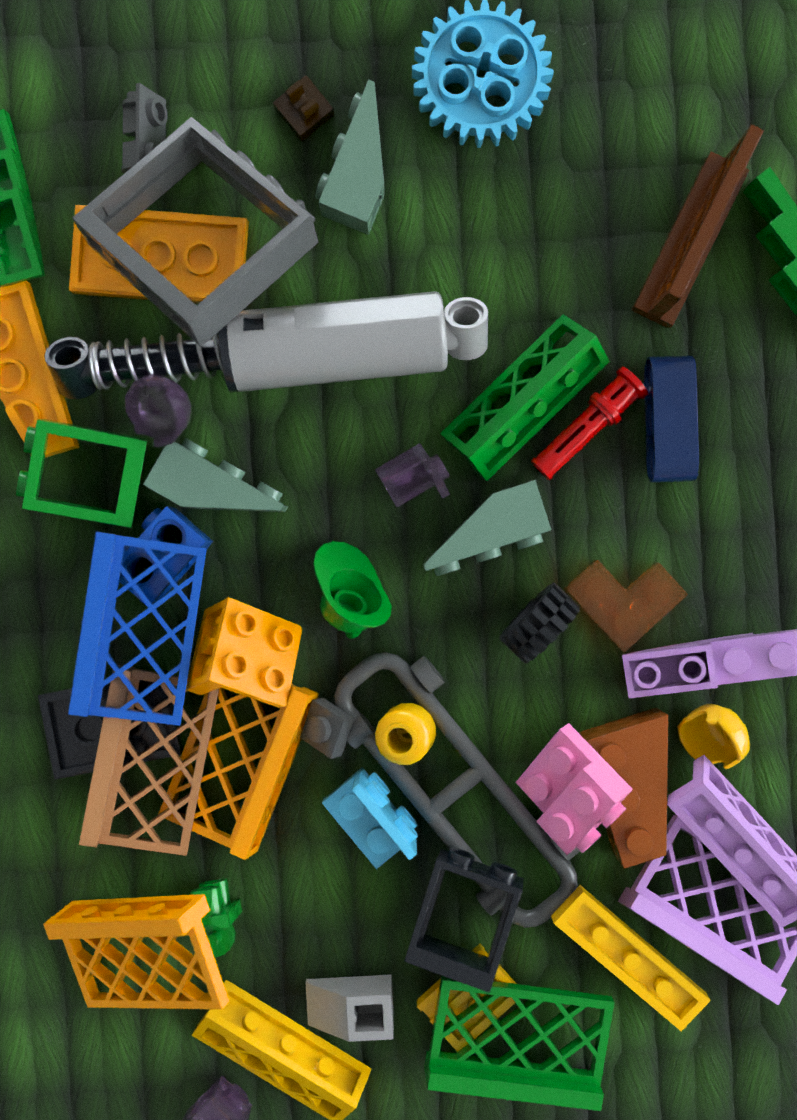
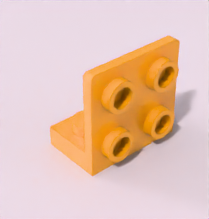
M230 597L205 609L187 680L186 691L203 695L218 688H224L278 708L285 707L289 699L302 627Z

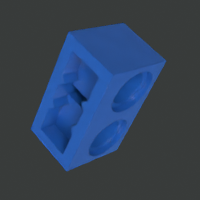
M166 506L163 510L157 508L150 513L141 525L145 531L139 536L140 539L164 542L165 531L170 526L175 525L182 532L181 545L208 548L214 542L180 511ZM125 546L122 565L133 579L137 577L136 565L139 560L147 558L152 565L155 564L144 548ZM152 550L158 560L170 553ZM176 554L162 565L177 583L196 562V556ZM159 568L153 571L152 577L147 582L141 580L137 583L152 604L167 595L173 588ZM121 573L119 582L125 586L129 582ZM131 587L130 589H128V590H129L132 594H134L140 601L143 602V600H142V599L140 598V596L136 593V591L133 589V587Z

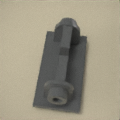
M137 83L136 91L128 92L127 99L122 101L123 134L128 137L135 136V140L123 142L121 166L123 174L166 139V123L168 120L166 99L141 83Z

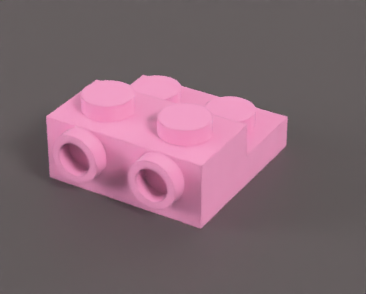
M569 723L559 729L516 781V784L543 812L536 822L566 855L575 848L584 853L601 836L596 828L601 823L607 828L626 810L621 802L633 790Z

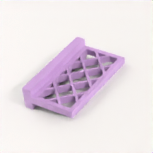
M673 815L667 825V862L661 863L664 856L647 861L631 889L626 887L618 902L755 992L779 1005L787 991L781 984L797 956V925L784 929L772 918L775 932L755 936L750 914L765 909L759 903L747 905L743 886L732 874V878L711 882L706 859L715 858L714 854L711 851L704 852L700 839L677 815ZM680 829L692 836L696 855L675 859L672 842ZM698 862L703 885L683 890L677 866ZM669 869L675 892L658 896L646 888L655 872ZM734 885L739 908L719 913L714 890ZM705 892L710 915L693 919L688 914L685 897ZM677 899L679 909L667 901ZM741 916L747 939L730 943L725 940L721 921ZM713 923L715 933L704 925ZM777 940L781 955L771 970L762 964L757 945ZM749 947L750 955L740 949Z

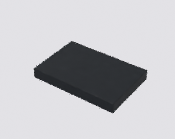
M140 680L138 692L141 693L154 682ZM110 682L103 687L101 706H106ZM159 685L143 698L152 709L168 698V696ZM72 688L38 695L54 780L93 772L104 717L68 715ZM169 703L158 712L173 714V703ZM144 721L131 729L129 734V741L139 754L159 741L152 728ZM156 723L164 736L179 727L178 725ZM179 734L171 739L169 743L177 754L181 755L183 746ZM163 745L143 760L147 762L168 758L171 755ZM127 749L124 764L133 759Z

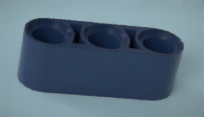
M693 356L647 357L644 368V386L648 391V395L645 397L648 479L650 482L695 481L699 471L697 371L695 359Z

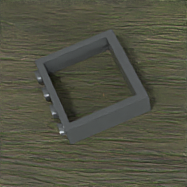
M192 117L72 217L87 244L200 347L207 343L319 242L313 223L315 217L306 211L302 200L294 201L285 194L282 186L273 176L268 174L264 177L255 169L251 160L242 151L238 150L235 153L226 146L225 141L215 129L212 132L208 131ZM203 162L278 224L282 230L196 306L117 234L199 163Z

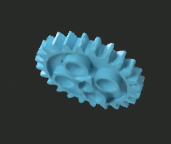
M466 0L463 14L459 15L450 6L447 12V23L435 17L433 19L434 33L422 32L421 43L424 47H415L414 60L418 64L412 65V78L419 81L413 84V94L418 97L424 96L419 101L421 113L433 110L429 122L431 127L441 122L445 123L443 137L447 138L456 130L460 132L459 145H463L468 136L471 135L475 136L477 148H481L484 136H490L493 144L499 146L502 132H505L513 141L516 139L518 131L517 124L528 130L532 123L530 114L534 116L541 115L544 106L541 101L548 100L551 90L546 84L551 82L554 73L553 69L546 67L550 64L552 52L540 51L544 47L545 34L532 37L536 23L534 20L524 25L519 23L521 9L518 8L509 17L505 15V2L503 1L498 5L496 11H490L488 0H483L480 10L474 11L469 0ZM463 42H471L476 45L477 49L472 52H464L458 45ZM510 54L515 56L519 62L507 65L499 57ZM448 61L452 62L451 65H445V63ZM480 70L487 72L484 78L477 76ZM518 82L519 85L514 87L512 83ZM450 83H459L466 90L460 94H451L444 87ZM492 95H499L505 99L507 104L501 107H494L486 99Z

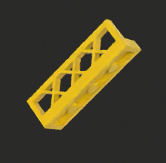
M224 981L229 1002L223 1009H208L192 1034L193 1037L329 1120H343L356 1109L372 1070L370 1067L230 981Z

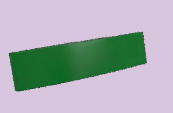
M2 109L0 110V286L4 287L45 276L32 201L10 114Z
M768 167L745 188L743 193L768 225L756 237L781 268L779 272L768 280L797 316V205L771 167Z

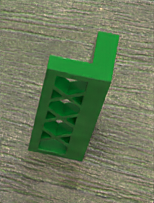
M563 314L440 433L441 436L466 458L477 474L488 481L610 362L597 336ZM566 332L575 337L566 347L553 349L554 343ZM542 364L541 371L534 378L522 380L523 373L531 366ZM511 394L510 401L503 408L492 410V404L500 396ZM479 424V431L466 444L458 438L469 426Z

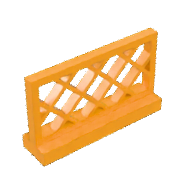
M291 684L287 705L267 716L261 701L250 698L259 719L239 727L230 704L246 698V696L239 694L228 699L224 688H219L218 698L220 703L216 704L215 711L223 708L232 731L215 739L212 738L210 733L208 752L216 771L202 777L201 783L218 776L227 800L209 807L200 786L197 800L200 811L195 813L192 826L193 832L231 848L229 853L243 860L258 852L301 742L300 736L311 702L318 698V692ZM209 692L204 695L198 713L206 708ZM204 717L194 723L200 732H202ZM276 718L273 728H271L269 720ZM261 724L267 738V743L264 751L251 756L242 732ZM192 730L180 757L182 761L198 751L199 740ZM234 736L243 760L224 768L215 744ZM261 757L256 769L253 760ZM190 763L186 767L193 775L194 769L192 763ZM245 764L252 782L248 791L235 796L226 772ZM181 770L173 775L167 790V794L174 803H176L179 792L191 787L190 782L182 786L186 776ZM245 798L242 808H240L238 800ZM164 801L158 815L169 808ZM228 804L236 820L231 835L217 829L211 814L212 811ZM173 813L165 818L181 826ZM200 816H203V819H204L205 823H203V822H201V821H199V820H197V819H195V818H198V817H200Z
M205 894L71 901L43 924L49 940H63L87 1008L223 1009L229 1002L201 920L210 911ZM189 935L195 951L194 955L176 941L178 936ZM144 937H149L162 948L159 955L142 942ZM111 938L117 939L128 948L126 955L109 943ZM80 939H83L95 949L93 956L83 948ZM169 954L187 968L184 976L166 962ZM135 955L152 968L150 975L132 962ZM103 956L119 969L116 975L100 962ZM193 974L206 984L209 993H204L190 981ZM126 975L142 988L141 993H137L123 981ZM159 975L176 988L175 993H170L156 981ZM94 976L109 988V992H99Z

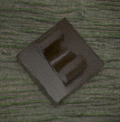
M307 75L295 82L273 102L277 113L301 142L335 115L334 108Z

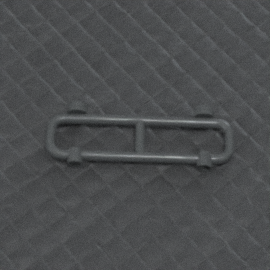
M388 652L375 653L365 658L341 679L334 695L335 706L354 717L347 742L354 749H357L362 744L368 749L449 849L459 848L475 856L474 861L480 863L482 861L442 812L482 781L560 877V887L537 907L525 910L517 906L512 923L528 928L537 927L547 922L551 915L578 886L577 873L569 860L580 851L575 848L568 855L563 852L536 822V819L432 694L445 683V680L424 655L411 666L398 655ZM386 669L395 674L417 703L431 714L435 725L470 766L469 769L431 799L403 765L392 763L381 755L376 745L374 727L352 703L353 691L379 670ZM476 881L482 889L476 894V897L485 911L491 916L498 910L501 912L508 892Z

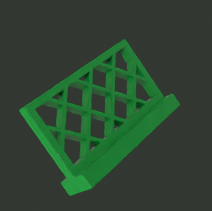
M441 975L430 1049L426 1052L424 1065L427 1090L601 1111L604 1098L601 1080L615 1002L612 996L498 981H493L491 991L488 993ZM450 990L469 992L476 1002L456 1016L448 1005ZM500 996L512 997L518 1008L499 1021L488 1005ZM543 1002L555 1003L561 1013L541 1026L530 1011ZM586 1007L601 1009L599 1021L585 1032L573 1018ZM482 1010L493 1026L474 1039L463 1024ZM447 1015L450 1021L445 1024V1018ZM526 1016L536 1031L519 1044H516L506 1029ZM568 1021L579 1036L559 1050L548 1035ZM456 1029L459 1030L468 1042V1045L457 1053L440 1051L442 1039ZM501 1034L511 1050L500 1058L488 1057L481 1048ZM596 1037L594 1046L591 1040H593ZM541 1040H544L554 1054L541 1064L531 1063L524 1053ZM586 1045L593 1054L591 1069L572 1068L566 1059Z

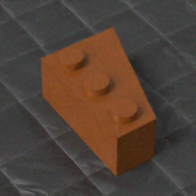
M653 708L578 732L633 789L621 802L626 810L606 828L613 853L622 867L625 869L666 856L668 714L658 708Z

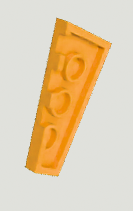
M28 281L0 287V399L6 407L5 412L23 442H25L28 426L36 427L38 419L42 418L73 425L65 397L59 392L45 362L44 354L49 344L33 290ZM49 434L45 458L79 448L78 440Z

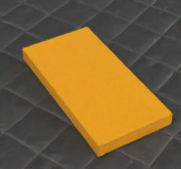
M75 205V215L87 205ZM145 210L117 235L193 303L199 304L246 262L249 222L247 218ZM74 222L69 291L73 294L148 300L87 244Z

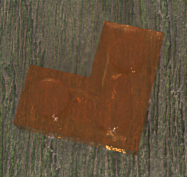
M594 560L564 588L619 650L624 653L688 595L660 563H654L625 590L599 560Z

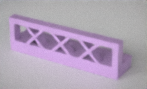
M702 755L693 762V780L670 793L667 805L781 927L796 921L797 855L705 755Z

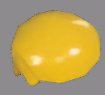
M716 704L701 705L689 713L677 726L680 742L687 753L695 760L705 755L712 764L725 763L724 769H729L740 763L749 752L750 740L747 727L739 716L729 708Z

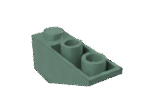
M368 79L363 94L357 92L353 97L348 113V118L352 121L346 135L340 133L335 141L332 151V159H335V163L330 175L324 173L320 178L315 198L319 200L318 203L323 217L369 235L385 197L375 82Z
M187 438L184 439L182 444L171 439L168 440L143 483L146 487L177 505L190 509L286 512L288 506L279 502L283 495L282 493L261 481L257 488L242 480L246 472L225 460H222L219 466L206 460L204 457L208 450Z
M536 480L490 495L423 564L425 571L434 569L436 576L461 569L458 560L475 555L477 563L501 556V546L516 542L519 550L543 542L541 534L551 531V527Z

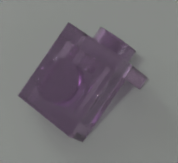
M420 443L375 469L396 507L433 486L442 499L450 495L443 481L450 477L444 464L437 454L429 457Z

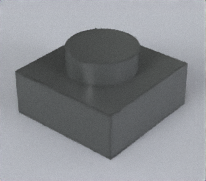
M325 698L314 699L311 702L300 738L330 759L340 757L344 751L354 717Z

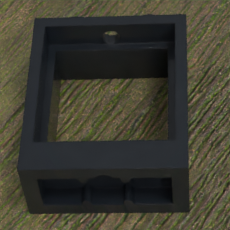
M450 848L449 851L441 849L436 859L404 962L490 993L523 891L524 878L516 876L517 871L505 864L494 862L491 866L474 861L475 856L465 850ZM445 870L508 892L487 957L425 934Z

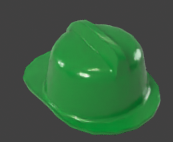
M332 541L323 544L315 553L313 561L315 575L322 590L320 609L323 618L329 625L344 632L349 639L358 637L368 627L375 628L385 624L391 616L392 605L368 557L358 548L345 542Z

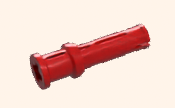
M623 366L617 370V377L601 393L594 392L589 397V407L540 454L531 460V463L546 479H552V476L607 424L612 426L621 421L620 415L637 398L644 399L648 395L644 384L630 370Z

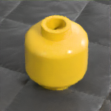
M401 703L391 708L378 722L375 731L376 745L381 755L397 765H411L420 761L433 746L436 737L435 722L431 714L423 707L413 703Z

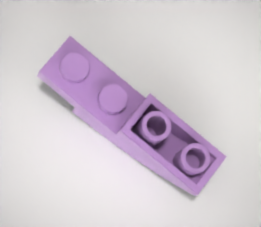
M797 629L762 634H739L622 654L628 697L637 698L718 688V685L797 676Z

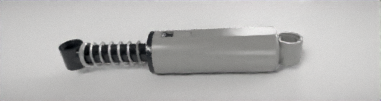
M436 291L243 310L218 332L219 337H217V334L214 335L202 347L194 340H182L180 333L177 335V341L165 342L164 336L161 335L159 343L148 344L147 339L143 337L141 340L142 345L133 346L130 345V341L126 338L123 347H113L112 342L108 340L106 348L99 341L96 343L93 341L88 346L80 338L65 337L53 342L46 349L44 357L59 392L68 399H82L90 396L97 389H109L113 381H116L124 388L131 379H134L138 385L143 386L148 377H151L154 382L160 384L167 375L174 382H178L182 374H187L194 381L198 377L199 372H204L207 377L212 379L216 375L217 370H222L224 373L227 388L231 393L442 372L447 368L448 354L459 360H472L485 353L488 346V309L482 301L472 297L455 299L448 303L444 309L441 295Z

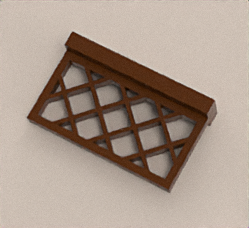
M751 124L725 158L712 151L708 154L631 309L632 311L668 329L674 325L750 171L746 169V166L764 130Z

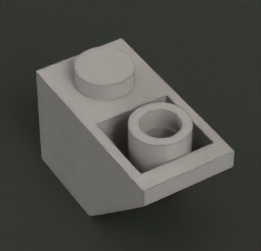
M392 975L306 979L308 1026L348 1042L393 1039Z

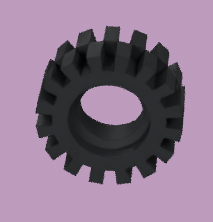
M554 582L542 590L535 599H532L518 613V616L509 623V626L504 629L503 634L499 638L524 664L529 663L539 653L541 654L545 651L547 646L553 643L560 633L565 631L568 627L567 625L579 613L580 607Z

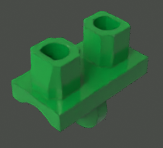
M227 878L201 882L198 889L190 892V895L205 894L210 911L201 920L214 957L225 955L232 948L236 934L232 924L242 913L241 899L230 900Z

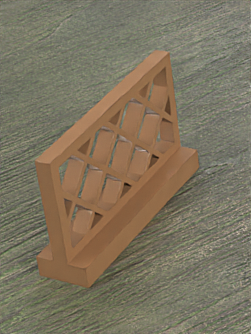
M117 664L120 668L124 666L123 664ZM134 666L124 671V674L137 691L140 680L155 682L161 678L157 672L135 669ZM172 675L169 678L174 686H177L179 676ZM118 676L110 682L106 706L120 708L134 698L133 694ZM165 682L160 684L168 698L152 708L154 712H158L171 702L173 705L175 704V695ZM219 688L209 692L206 708L194 717L190 718L183 708L182 717L185 723L164 736L156 723L147 722L159 738V741L140 754L129 741V734L131 729L143 721L134 720L132 722V720L103 718L79 845L97 848L99 843L187 856ZM139 702L128 708L134 709L136 706L138 710L145 711ZM204 717L202 732H200L194 723ZM190 727L199 740L198 751L182 761L169 741ZM164 745L177 765L156 779L143 759ZM127 749L133 759L124 764ZM196 760L192 775L186 766ZM137 763L151 783L130 797L120 783L121 775ZM181 770L191 783V789L189 794L174 803L161 784ZM155 788L169 808L148 822L135 802ZM119 793L123 798L124 802L115 808L117 795ZM188 803L184 818L179 808ZM127 807L131 809L142 825L130 835L110 833L113 817ZM173 813L183 827L180 843L161 840L153 826ZM147 832L151 838H144L139 836Z

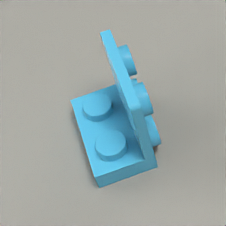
M362 767L323 799L322 804L376 869L399 850L409 860L417 855L416 838L418 835L414 830L418 826L416 821L404 806L401 805L396 808L386 796L390 793V790L378 774L373 772L369 775Z

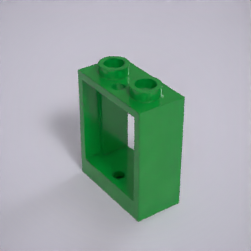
M42 418L38 419L36 427L28 426L25 436L24 452L30 453L31 458L29 470L20 471L17 483L16 496L24 497L22 509L131 528L147 439ZM49 434L127 449L116 511L38 497Z

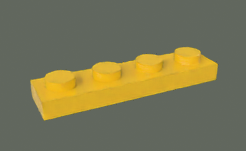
M581 885L551 915L553 923L680 1031L711 1001L701 987Z

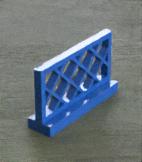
M96 532L68 715L84 717L94 715L181 726L207 548ZM125 546L144 548L155 564L133 579L122 565ZM152 550L170 553L158 560ZM176 554L196 556L194 575L179 586L162 565ZM159 568L174 589L152 604L137 583ZM122 573L129 583L118 590L120 574ZM193 582L189 600L182 589ZM133 587L148 609L126 623L115 609L117 597ZM178 593L189 607L188 616L185 621L171 629L156 608ZM152 612L167 634L146 649L130 627ZM115 617L122 628L112 634ZM186 626L184 643L182 644L175 633ZM126 632L141 653L120 668L110 656L109 647L112 640ZM171 637L182 651L181 663L165 674L150 652ZM145 656L161 678L139 693L124 674V671ZM108 662L115 672L105 679ZM179 671L176 688L169 678ZM119 676L134 698L120 708L101 706L103 687ZM165 682L175 695L173 714L154 712L143 697ZM139 702L145 711L128 708Z

